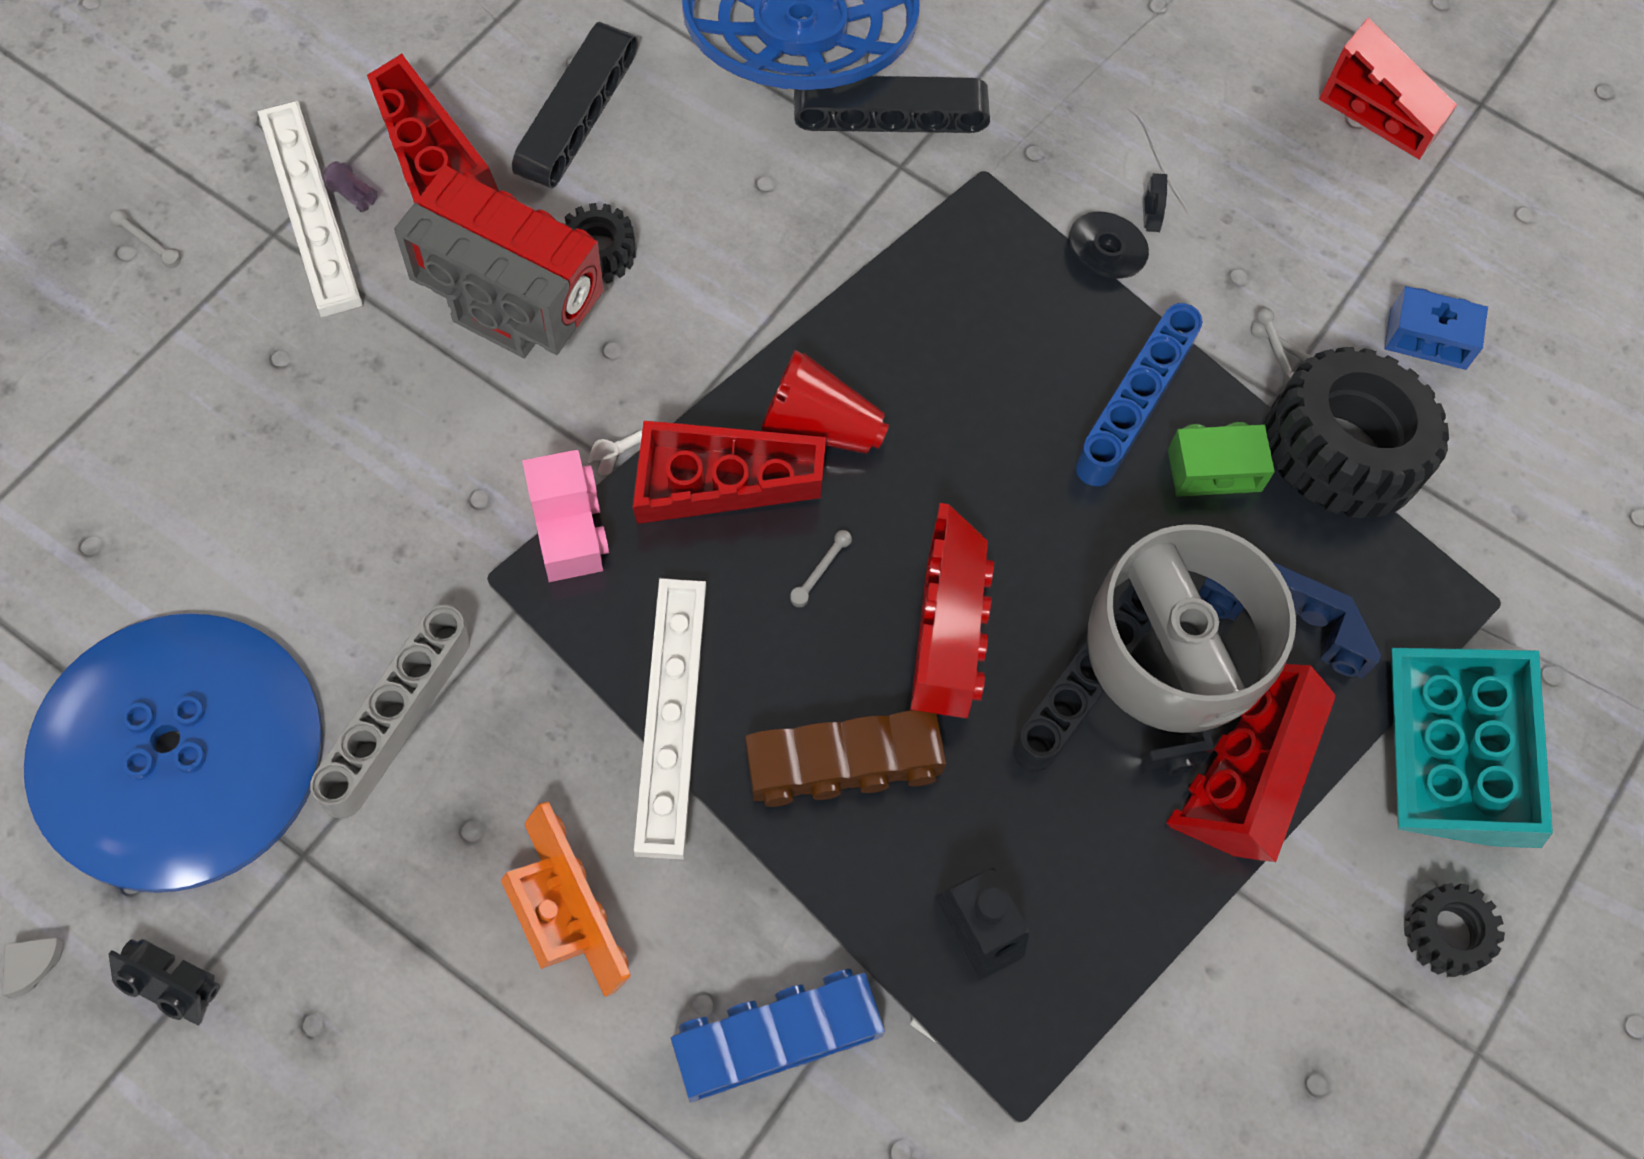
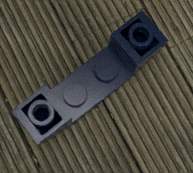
M1273 562L1287 583L1293 599L1295 613L1311 625L1325 626L1331 629L1320 660L1332 665L1333 669L1342 675L1357 676L1363 679L1379 663L1381 653L1353 598ZM1208 577L1198 590L1201 599L1212 605L1218 614V618H1228L1235 621L1244 609L1241 602L1230 591Z

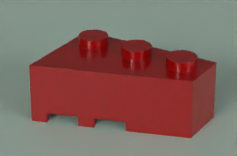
M1369 17L1343 47L1319 97V100L1419 160L1441 133L1457 106Z

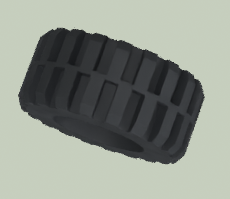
M1340 347L1335 352L1333 349L1316 353L1314 357L1307 358L1302 362L1271 406L1265 426L1270 451H1274L1271 456L1277 471L1283 470L1286 474L1284 480L1292 489L1297 487L1304 493V499L1312 504L1318 502L1324 505L1325 511L1339 514L1341 511L1347 512V517L1364 518L1367 514L1370 518L1386 516L1389 512H1395L1403 508L1418 493L1445 459L1448 451L1447 442L1449 441L1448 423L1443 422L1446 419V414L1442 404L1435 402V392L1428 384L1424 386L1418 380L1419 375L1411 368L1406 370L1399 366V360L1389 355L1385 358L1376 355L1377 351L1366 348L1358 352L1355 351L1354 347ZM1335 418L1346 420L1361 428L1372 438L1377 447L1365 444L1352 437L1339 425Z

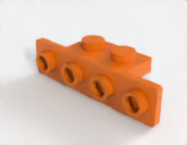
M548 801L540 803L525 821V828L541 861L506 872L500 881L540 969L585 954L603 995L607 997L616 993L630 978L627 956L624 950L616 944L608 928L606 912L603 906L595 900L586 881L584 865L578 858H575L566 839V829L563 821L554 814Z

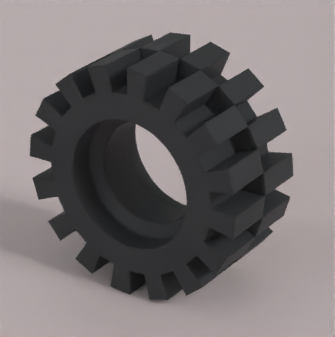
M590 203V210L586 212L582 206L575 208L576 217L568 213L564 217L566 223L564 225L573 230L576 228L582 229L591 236L604 235L610 237L613 243L609 247L599 250L602 277H605L606 283L613 282V273H616L620 279L625 275L624 267L631 269L633 258H636V244L631 220L628 216L624 217L623 211L619 208H616L612 213L611 205L603 203L602 210H597L596 203Z

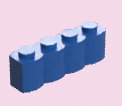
M851 969L840 970L823 978L824 986L817 989L805 991L803 984L792 986L775 994L777 1001L769 1005L757 1007L756 1001H748L727 1010L728 1018L709 1024L707 1017H700L679 1025L680 1034L671 1037V1042L689 1103L883 1037L885 1029L866 974L853 975Z

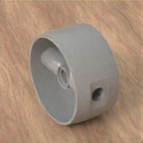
M1205 525L1171 526L1155 531L1140 539L1109 570L1090 611L1087 633L1088 654L1095 676L1104 691L1115 704L1133 718L1149 726L1171 732L1194 733L1206 731L1226 724L1247 712L1277 680L1284 669L1294 642L1296 630L1295 608L1290 590L1280 571L1261 550L1244 538L1226 530ZM1188 571L1206 576L1225 587L1241 602L1253 620L1261 648L1260 671L1254 685L1245 688L1218 633V614L1211 604L1201 599ZM1130 578L1183 691L1172 688L1151 676L1133 659L1122 642L1114 619L1113 594L1114 589L1125 580ZM1180 623L1190 624L1195 628L1198 635L1194 636L1186 633Z

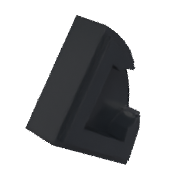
M1153 173L1150 176L1142 198L1144 228H1146L1147 232H1160L1167 200V174Z

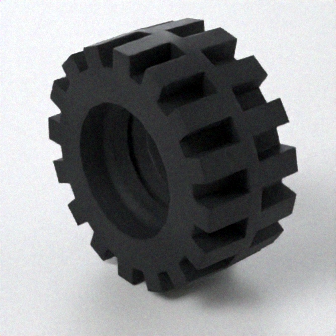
M1453 883L1443 884L1428 891L1411 905L1413 908L1407 912L1405 920L1410 923L1404 927L1405 936L1412 937L1413 940L1407 944L1410 951L1418 950L1421 955L1417 961L1422 966L1429 963L1432 965L1431 972L1438 975L1446 972L1447 977L1464 976L1485 967L1492 962V958L1500 953L1502 948L1498 944L1504 941L1505 932L1498 931L1497 927L1504 923L1501 915H1493L1492 910L1497 908L1493 901L1485 903L1482 900L1483 892L1478 889L1469 892V885L1462 883L1455 887ZM1440 912H1453L1465 922L1470 933V943L1466 949H1456L1442 938L1437 926Z

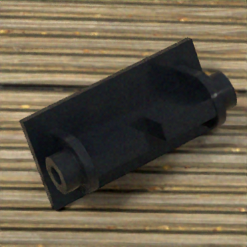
M133 939L129 940L123 947L121 954L113 950L110 951L109 962L112 981L121 992L131 997L140 995L152 1001L165 1015L172 1019L180 1020L184 1018L198 1026L201 1024L200 1003L202 1000L208 1003L211 1002L220 989V984L214 981L215 976L185 960L178 965L172 974L166 972L174 963L175 955L145 939H141L138 942Z

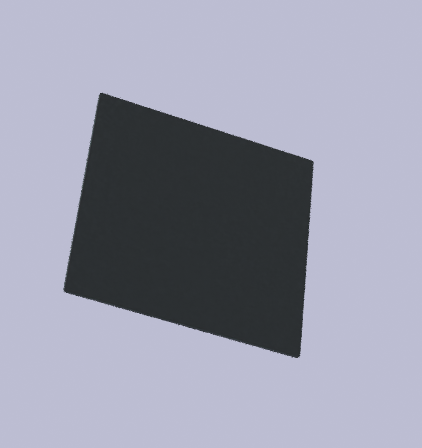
M981 171L673 422L762 431L761 426L773 396L777 392L780 380L793 352L796 350L807 354L885 413L883 422L889 424L888 431L880 448L877 449L871 446L868 453L825 446L821 498L637 524L633 510L639 450L596 485L600 513L592 514L595 528L604 526L609 553L601 555L602 572L549 582L539 535L537 534L491 571L487 580L489 586L643 743L659 579L706 581L690 791L1014 1122L1022 1123L1039 1108L1265 863L1262 860L1234 857L1174 830L1166 824L1175 809L1183 810L1192 796V793L1188 790L1198 773L1205 776L1218 753L1213 750L1203 763L1195 764V769L1183 774L1168 775L1167 770L1142 774L1140 764L1150 751L1190 744L1187 733L1158 729L1133 718L1115 704L1106 692H1104L1062 751L1046 770L1030 772L1023 769L1016 762L1013 755V746L1022 727L1087 641L1088 622L1094 599L1114 563L1136 542L1155 531L1177 525H1205L1238 535L1256 546L1272 562L1353 598L1381 653L1379 663L1363 679L1357 676L1342 675L1335 671L1332 665L1321 661L1320 657L1331 629L1325 626L1311 625L1295 613V638L1286 664L1311 665L1335 693L1336 697L1284 841L1394 723L1391 649H1462L1500 608L1501 602L1494 593L1398 513L1389 512L1386 516L1370 518L1368 514L1364 518L1347 517V512L1341 511L1339 514L1325 511L1324 505L1318 502L1312 504L1303 498L1304 493L1297 487L1292 489L1284 480L1286 474L1283 470L1277 471L1274 463L1275 472L1262 492L1176 497L1168 448L1178 429L1194 424H1201L1205 427H1225L1235 422H1245L1248 425L1266 424L1267 415L1271 410V407L1195 344H1193L1191 351L1111 481L1103 486H1091L1084 483L1076 473V463L1085 440L1162 317L1117 279L1098 275L1083 266L1073 255L1066 236L989 172ZM1155 360L1157 363L1164 364L1161 361ZM1133 391V392H1135L1137 395L1145 396V395H1144L1143 393H1141V392ZM1113 423L1118 428L1126 429L1122 424ZM1092 455L1099 462H1107L1103 457ZM939 503L949 504L988 540L986 560L994 561V572L991 587H984L983 596L991 597V608L988 623L981 624L980 633L988 634L985 661L977 662V671L985 672L981 701L972 700L968 719L937 714L946 760L943 774L936 776L937 780L923 786H909L908 781H893L889 783V788L875 793H863L860 787L845 788L841 790V795L826 800L813 799L812 794H800L793 796V802L777 807L765 806L764 801H753L745 749L746 735L767 730L795 729L817 723L844 722L861 717L889 716L911 711L927 560ZM839 530L848 531L852 536L851 544L841 548L809 591L808 603L804 607H795L790 601L792 590L803 586L835 543V534ZM1188 571L1198 591L1207 577ZM1130 578L1114 589L1113 605L1128 585L1132 583ZM1132 601L1137 609L1145 611L1141 601ZM1244 608L1235 621L1228 618H1219L1218 633L1245 688H1248L1256 683L1259 675L1261 648L1253 620ZM1180 623L1186 633L1194 636L1198 635L1193 626L1187 623ZM1152 627L1134 651L1132 657L1151 676L1172 688L1183 691ZM1080 668L1082 674L1087 679L1098 681L1093 669ZM1064 702L1054 703L1056 710L1064 716L1075 715L1073 708L1069 704ZM1240 716L1226 724L1209 730L1214 748L1223 734L1228 735L1235 729L1241 720ZM1038 737L1027 738V742L1033 750L1037 752L1049 751L1047 744ZM994 868L1029 930V937L1023 959L980 981L935 895L978 873Z

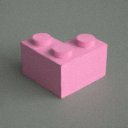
M579 450L522 460L549 582L602 572L601 555L609 553L604 526L595 528L592 514L600 513L592 466L582 467Z

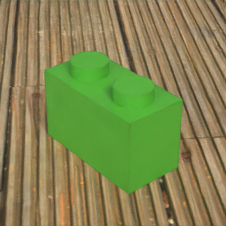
M1235 422L1225 427H1205L1201 424L1189 425L1177 430L1168 448L1176 497L1262 492L1275 472L1265 424L1248 425L1245 422Z

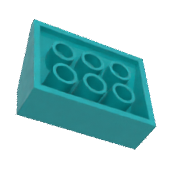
M1392 648L1391 670L1398 830L1486 846L1542 848L1553 834L1539 650Z

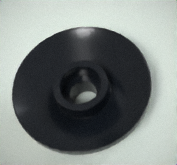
M1108 212L1087 213L1079 217L1070 229L1068 240L1073 255L1083 266L1098 275L1115 279L1128 278L1139 273L1148 261L1149 246L1146 238L1133 223L1121 216Z

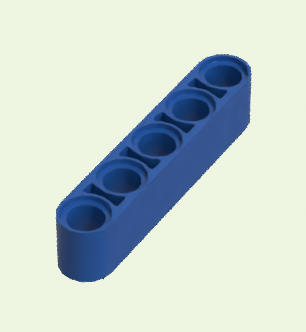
M1177 303L1166 310L1087 436L1076 463V473L1084 483L1091 486H1103L1111 481L1185 361L1203 324L1202 315L1192 305ZM1155 360L1161 361L1164 364L1157 363ZM1133 391L1141 392V393H1143L1145 396L1137 395V394H1136L1135 392H1133ZM1113 423L1122 424L1126 429L1118 428ZM1092 455L1103 457L1107 462H1099Z

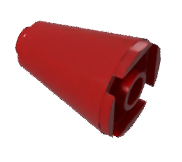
M795 350L783 373L777 392L770 403L761 430L765 432L826 437L825 446L868 453L871 446L877 449L880 448L888 431L889 424L883 422L885 415L883 411L807 354Z

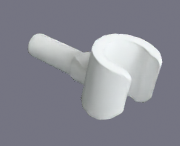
M642 430L615 443L605 439L597 440L592 447L587 462L601 461L597 471L598 474H610L617 456L641 442Z

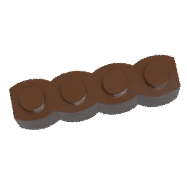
M915 710L889 716L855 718L844 722L817 723L795 729L767 730L745 736V749L753 801H764L765 806L768 807L789 804L793 802V796L800 794H812L813 799L816 800L831 799L841 795V790L845 788L860 787L863 793H875L889 788V783L893 781H908L909 786L928 785L937 780L936 776L943 774L946 766L937 714Z

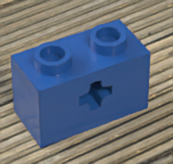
M1405 286L1390 309L1384 350L1467 370L1483 349L1488 306L1472 303L1467 299H1456L1432 293L1423 288Z

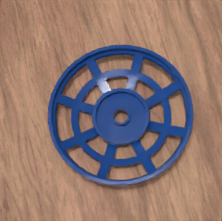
M682 0L685 26L691 39L704 55L721 68L738 77L782 89L813 90L833 88L855 83L878 73L891 65L906 50L914 37L919 20V0H862L864 4L847 8L844 0H738L753 9V22H730L731 10L737 0H721L718 21L695 18L696 0ZM904 3L906 8V27L903 36L897 43L879 42L878 39L882 30V12ZM870 16V29L865 39L846 34L847 22ZM701 32L723 35L729 46L747 61L742 64L723 54L710 44ZM757 35L767 47L758 54H755L746 48L736 36ZM835 46L854 50L845 57L829 63H825L821 53ZM784 53L804 56L808 66L786 65L773 61ZM867 53L881 55L862 66L831 74V71L849 66L863 58ZM765 68V69H768V70H771V71H775V72H780V73H785V74H794V75H782V74H777V73L762 71V69ZM812 74L814 75V76H795V75H812Z

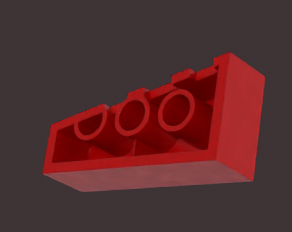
M644 420L633 501L636 522L641 524L821 498L826 437Z

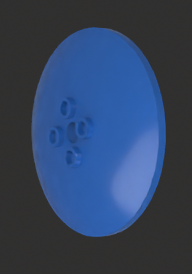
M176 614L135 623L100 640L82 653L59 676L44 697L30 728L25 748L24 785L28 804L36 824L52 848L71 865L102 883L121 889L152 893L175 892L197 888L223 879L255 861L269 850L296 820L311 793L310 781L320 766L323 735L321 714L312 687L297 662L275 640L245 623L208 614ZM169 731L180 733V741L175 749L167 753L157 752L156 744L160 736Z

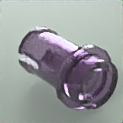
M334 161L329 164L322 175L326 188L330 192H338L353 204L358 211H367L369 207L363 202L364 199L370 205H373L377 199L378 192L352 173V167L348 163Z

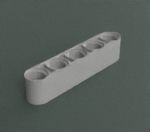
M437 605L424 614L315 771L310 781V790L315 800L330 816L338 819L348 818L363 806L466 654L470 646V634L460 611L455 607ZM443 628H457L456 632L449 638H436L437 633ZM419 665L431 666L424 676L419 678L409 677L415 667ZM394 703L404 704L402 711L398 715L387 718L382 716L384 710L389 705ZM370 742L376 743V748L371 755L365 758L355 757L356 751L361 745ZM344 782L348 783V789L342 797L327 799L328 792L334 785Z

